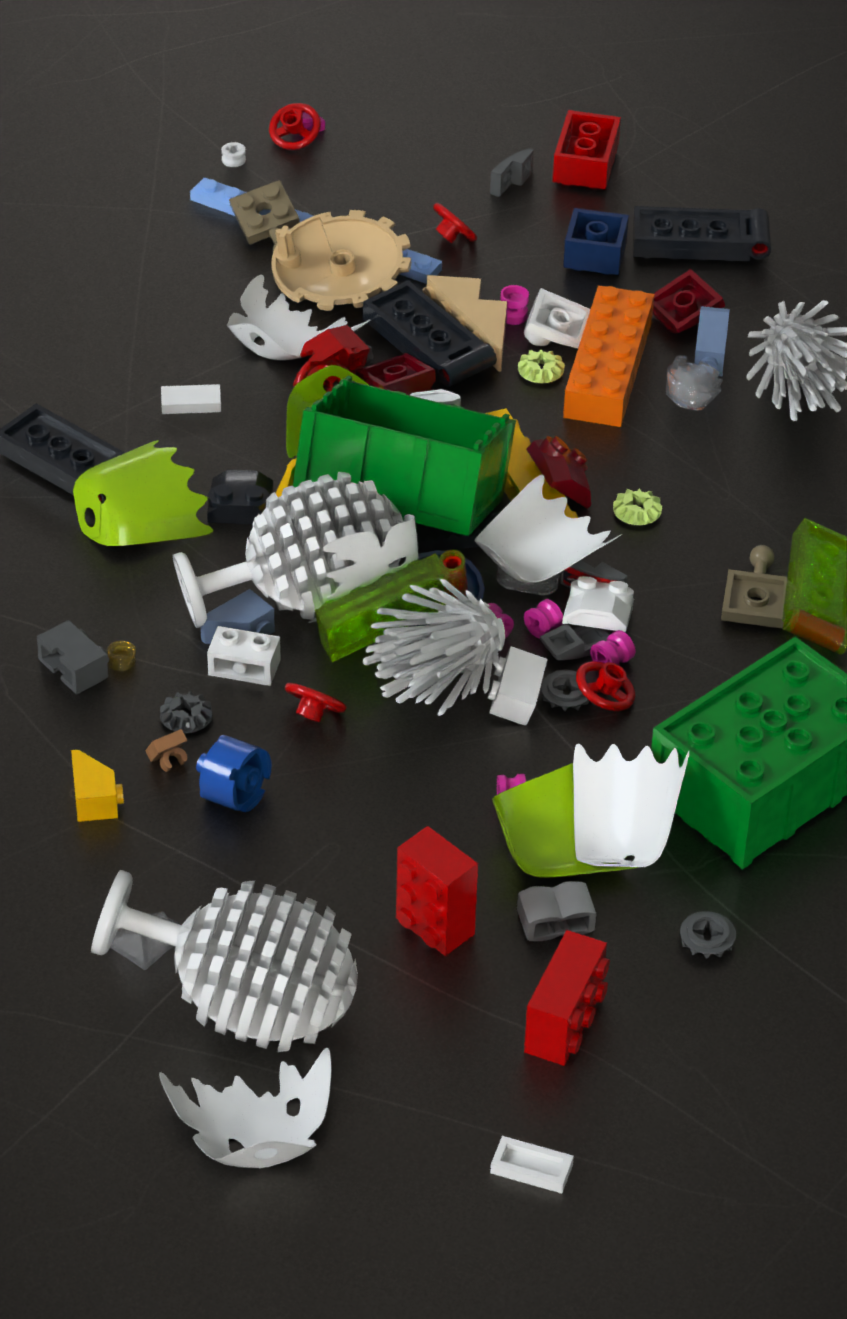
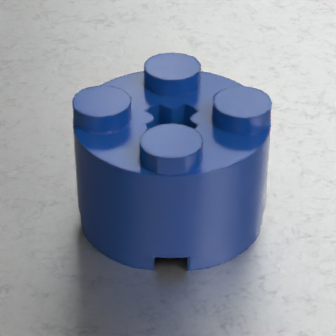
M221 735L208 753H203L197 761L196 770L200 773L201 798L236 811L249 812L260 802L266 791L261 789L264 778L269 780L272 764L269 753L253 744L227 735Z

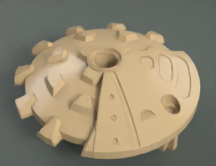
M350 210L349 216L332 217L330 212L321 213L305 219L290 230L289 226L276 229L277 245L274 249L271 263L273 277L282 293L297 303L307 299L317 302V307L320 310L332 311L334 305L353 303L354 307L360 308L363 307V301L397 286L398 281H395L399 273L409 272L411 257H403V251L410 248L409 238L406 234L397 236L391 230L395 223L384 216L376 221L365 218L366 211Z

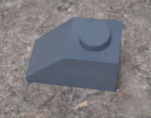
M701 306L694 374L722 376L730 309Z
M248 589L207 613V620L200 627L201 641L205 644H211L218 626L270 635L275 632L274 608L251 589Z

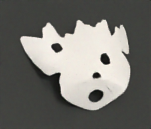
M258 275L249 283L240 299L241 306L248 317L233 313L229 318L227 327L246 347L257 355L273 360H293L302 358L300 354L305 342L327 329L344 326L348 322L343 317L326 329L317 331V326H308L312 309L304 312L290 311L289 303L285 301L286 297L283 293L266 308L265 299L268 290L263 288L264 276ZM371 320L365 321L350 328L353 331H355L363 325H365L366 323L370 322ZM261 336L265 345L260 346L254 342L255 338Z
M407 514L404 516V522L392 526L387 533L382 547L379 544L377 535L371 531L346 535L326 544L323 550L336 553L335 560H351L357 563L327 573L328 578H334V582H342V584L337 587L335 593L325 599L348 597L344 602L352 600L353 605L361 600V593L367 587H370V598L405 579L414 569L419 558L415 516ZM406 557L405 562L401 566L389 567V564L395 560ZM378 582H383L378 589ZM346 605L320 615L314 620L309 621V623L339 613Z
M325 1048L304 1078H301L295 1065L288 1066L282 1061L280 1064V1093L276 1097L272 1096L270 1092H266L260 1098L257 1097L239 1076H235L233 1085L225 1087L222 1093L216 1091L210 1085H203L196 1078H191L200 1107L188 1098L181 1086H174L164 1073L160 1072L159 1077L177 1115L188 1126L199 1131L198 1134L193 1136V1140L208 1157L225 1165L261 1169L294 1159L317 1146L314 1140H309L308 1138L322 1124L325 1118L330 1095L332 1067L329 1048ZM299 1098L301 1103L299 1114L294 1117L288 1115L286 1104L292 1099ZM229 1139L239 1141L244 1148L231 1153Z

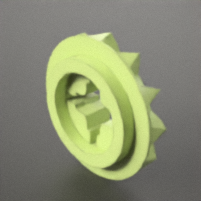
M540 349L539 352L529 350L528 355H521L520 362H518V371L523 378L531 382L549 383L556 381L563 375L565 363L562 362L561 356L554 355L553 351L543 352ZM539 364H544L543 369H540Z
M640 488L637 491L627 489L625 494H617V498L613 502V511L617 518L625 523L647 525L660 517L662 505L660 504V497L653 496L652 491L641 492Z

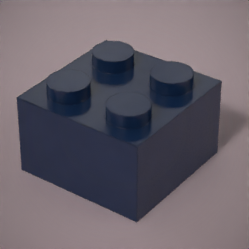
M574 208L565 238L563 268L600 272L606 275H619L627 244L629 215Z

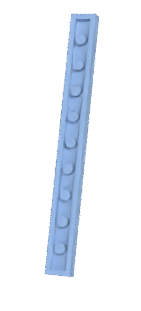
M203 178L190 191V200L234 215L229 199L247 192L212 179ZM264 209L261 210L259 214L266 215L271 210ZM295 209L300 222L313 216ZM409 249L403 251V257H411V268L409 272L399 273L400 275L427 284V275L437 276L442 271L441 260Z

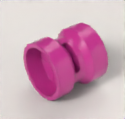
M519 285L504 287L501 291L500 300L507 301L506 323L510 325L524 323L528 318V307L526 306L529 302L528 290Z
M620 630L610 634L607 637V641L602 640L594 644L590 651L593 661L612 662L618 665L620 662H628L634 658L636 653L632 639Z

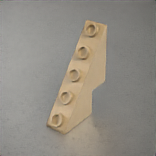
M427 275V286L422 289V292L482 342L489 344L497 357V362L493 367L501 371L507 301L480 299V278Z

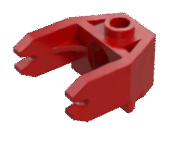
M348 325L327 329L305 342L300 356L312 355L308 365L316 367L308 373V376L328 367L329 365L322 364L332 358L341 361L350 372L356 374V369H361L365 366L370 348ZM297 373V375H296V377H295V380H294V383H293V386H294V387L296 386V379H297L298 373ZM338 378V379L336 380V382H337L338 384H339V382L341 381L340 378Z

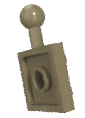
M280 180L229 199L230 207L249 245L271 236L274 242V252L277 245L276 229H282L283 226H289V229L300 223L299 216ZM264 209H269V210H271V211H270L268 214H266V215H261V214H259V212H260L261 210H264Z
M758 545L752 549L750 562L754 566V572L728 569L721 616L722 621L784 629L791 577L766 574L767 568L773 564L775 559L774 552L770 547ZM751 597H759V598H761V599H763V600L757 601V600H752V599H750V598H751Z

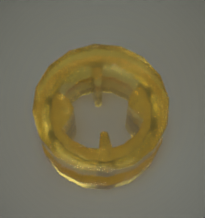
M116 641L108 646L109 662L107 664L110 668L117 671H125L135 665L136 648L132 643Z

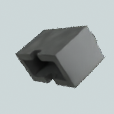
M67 620L37 636L39 661L53 673L60 671L63 674L61 681L76 695L108 678L107 663L109 662L107 652L102 646H97L88 638L83 629H78L71 621Z

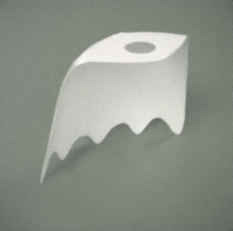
M539 475L528 483L475 539V542L506 574L524 583L545 581L619 537L617 536L603 543L611 531L594 535L589 534L587 531L591 519L589 516L569 518L564 514L567 505L566 497L550 500L544 499L542 495L544 475Z
M576 744L573 760L574 837L577 860L594 866L646 867L655 863L661 856L670 833L688 762L689 751L680 768L676 748L672 750L666 762L659 764L655 760L649 746H645L638 757L629 762L622 758L618 747L612 744L604 757L599 762H595L589 758L582 745ZM629 855L635 856L633 861L624 860ZM603 863H621V864H603Z

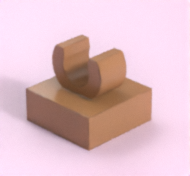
M180 729L152 741L145 751L151 762L160 759L161 768L167 772L172 768L169 756H175L180 765L186 763L187 754L182 747L188 740L183 730Z

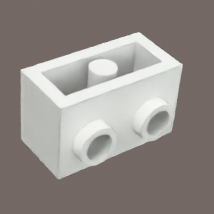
M218 626L207 651L208 675L271 686L281 660L280 636Z
M512 646L506 658L499 657L498 666L494 671V675L499 678L498 681L493 680L487 699L493 700L489 713L526 726L536 706L547 659Z

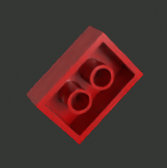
M568 110L554 153L552 182L562 183L563 185L584 186L591 189H606L619 146L621 117Z
M429 826L422 829L397 847L396 919L404 928L411 929L420 936L429 947L435 948L444 956H447L475 935L478 863Z
M566 930L527 1005L524 1053L565 1066L571 1053L577 1054L583 1037L581 1032L584 1027L590 1028L595 1015L594 1006L596 1002H603L607 992L608 983L604 982L610 966V959L606 958V942Z

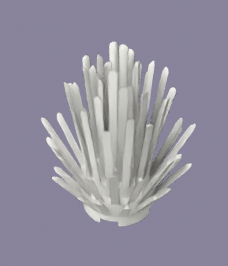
M825 300L821 301L805 315L800 314L805 304L804 302H799L791 314H787L785 301L778 304L780 313L773 317L774 320L770 316L765 317L763 320L771 326L770 329L750 331L748 334V338L765 339L763 343L749 351V356H753L764 350V354L748 372L747 380L750 381L761 367L768 362L766 371L756 391V396L760 399L763 390L767 389L774 373L772 402L777 409H780L783 396L786 398V378L790 418L793 421L798 420L797 411L802 412L799 402L801 400L799 382L810 411H816L817 405L820 408L825 407L822 395L829 407L834 409L835 412H839L841 406L832 395V392L835 390V387L840 392L844 389L847 390V381L845 380L847 375V342L830 337L847 336V327L822 328L821 325L839 319L835 314L816 320L812 318L829 304Z
M440 579L442 585L457 598L437 588H430V591L417 585H410V587L420 594L446 604V606L409 593L404 594L402 597L405 601L439 610L438 612L427 613L379 608L377 614L392 615L398 619L407 620L372 624L371 628L387 629L384 630V635L376 637L375 643L378 644L370 645L366 648V653L375 651V654L363 659L364 665L381 661L377 665L376 677L388 679L393 676L396 679L380 687L381 690L385 691L382 693L383 697L389 698L399 691L410 687L396 698L398 703H403L408 698H414L422 693L417 697L415 703L422 701L430 695L424 703L431 704L459 673H463L439 709L438 716L443 715L447 708L453 706L465 684L462 700L468 695L469 691L471 695L476 692L485 666L483 690L484 694L487 693L490 685L492 663L497 668L499 662L498 651L503 649L505 642V629L502 619H497L495 614L488 608L490 605L481 599L478 601L467 590V597H465L445 579ZM430 624V625H425V626H412V625Z

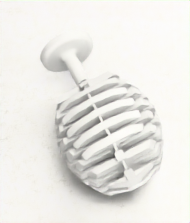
M338 472L337 480H333L327 474L320 476L316 482H312L310 479L301 482L296 488L293 485L283 488L282 495L279 498L273 492L266 499L265 510L261 515L258 514L254 518L249 540L247 537L246 562L198 577L195 576L192 565L185 553L173 554V562L187 608L196 628L204 625L207 620L206 608L202 598L204 595L252 580L255 586L267 598L269 596L275 600L279 611H293V609L300 610V615L303 619L314 620V612H319L323 615L343 605H346L343 607V610H347L356 604L359 606L367 603L370 599V587L363 590L361 600L353 605L352 600L349 603L344 602L348 597L325 599L335 593L337 587L342 584V582H334V578H328L327 573L354 565L357 562L335 560L337 554L325 552L323 547L337 538L365 531H371L377 535L379 544L382 547L389 529L404 521L396 506L384 494L381 496L377 493L373 480L364 481V483L358 481L357 484L351 482V475L349 473ZM400 559L390 563L389 567H399ZM378 582V589L383 582ZM384 592L377 594L375 596L376 599L380 597Z
M119 870L97 924L91 952L97 955L106 954L119 928L175 946L176 973L178 970L183 984L181 998L190 1004L193 1000L198 1007L196 1019L204 1027L208 1017L216 1022L215 1032L225 1035L227 1030L236 1033L235 1039L246 1042L248 1037L257 1039L256 1046L267 1049L270 1041H280L277 1052L290 1050L292 1041L305 1037L304 1043L315 1044L319 1031L324 1030L331 1024L333 1027L350 1007L357 988L358 978L356 958L353 963V958L348 948L352 934L343 928L341 933H338L333 926L336 913L330 907H326L322 917L315 911L317 904L315 900L306 898L304 904L296 901V893L287 890L284 896L275 895L276 887L265 884L262 893H253L255 881H246L241 884L238 893L232 896H228V888H217L211 903L201 910V906L198 907L182 925L128 907L127 903L133 878L129 872Z

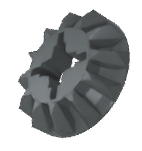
M555 671L546 676L542 681L541 692L543 701L550 702L552 708L560 706L565 712L567 708L572 707L578 711L581 705L589 704V700L578 688L576 671ZM586 677V682L591 683V681ZM566 686H569L570 695L563 694Z
M191 691L187 695H181L177 692L174 698L166 697L164 705L160 706L161 721L172 731L180 729L184 733L199 731L210 723L213 716L211 702L205 701L203 694L194 696ZM187 708V710L191 711V716L181 709Z
M702 911L691 914L682 922L679 936L682 939V946L689 947L692 955L703 953L707 959L711 954H715L721 958L724 951L732 950L736 939V930L732 922L725 916L715 912ZM706 929H709V933H711V940L709 941L704 940Z

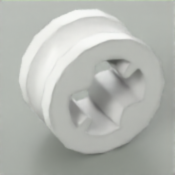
M237 142L223 145L222 163L228 167L242 166L246 162L245 146Z

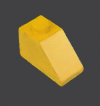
M71 750L77 821L118 818L117 804H124L122 784H115L114 770L80 750Z

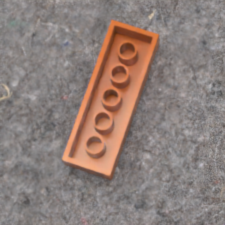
M598 285L566 385L563 418L617 427L622 426L652 323L654 294Z

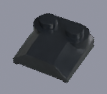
M227 469L215 476L212 480L211 490L208 493L207 522L253 524L254 518L258 514L261 515L265 510L266 499L273 493V480L254 470Z

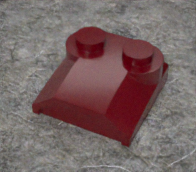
M691 269L654 293L653 314L672 333H680L698 324L701 306L725 307L724 299Z
M408 353L356 369V375L369 386L406 393V395L415 392L431 391L432 385L436 381L435 369Z
M547 436L545 439L534 440L526 450L541 474L544 475L548 485L588 509L591 506V491L585 475V471L588 469L585 464L587 462L585 455L577 448L569 449L566 443L557 436L554 438Z

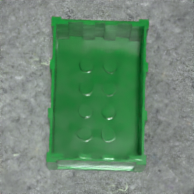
M347 376L339 384L335 385L331 392L328 391L323 395L322 399L315 401L312 407H307L303 410L293 487L296 488L301 482L310 479L312 482H316L320 476L327 474L333 480H337L338 472H346L351 475V482L358 484V481L364 483V481L373 480L377 493L381 496L384 494L396 506L403 520L405 515L411 514L415 516V523L469 536L503 500L516 420L509 419V414L497 417L464 409V407L443 404L406 395V393L390 391L357 383L352 380V376Z
M796 636L653 728L651 751L659 764L666 762L672 750L676 748L679 767L681 768L689 751L675 813L690 827L703 834V837L713 845H717L727 853L741 869L752 864L755 857L781 839L787 840L794 835L797 828L829 806L831 808L835 807L842 801V797L847 795V673Z

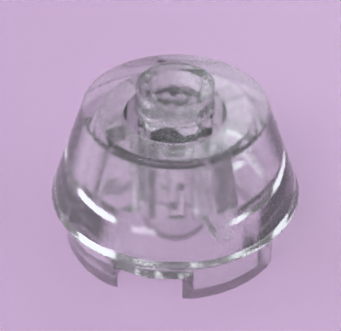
M677 356L673 363L667 367L665 393L682 408L697 411L703 410L721 393L720 386L723 379L717 378L719 371L701 360L699 364L686 362L687 356Z

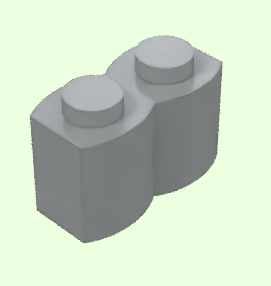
M564 882L553 888L533 886L518 893L517 912L526 938L529 941H546L560 935L564 936L566 930L582 935L595 930L597 913L586 883Z

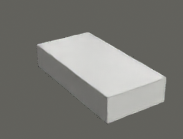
M220 384L161 386L162 414L221 412Z
M502 1136L491 1163L490 1173L563 1193L573 1166L574 1156Z

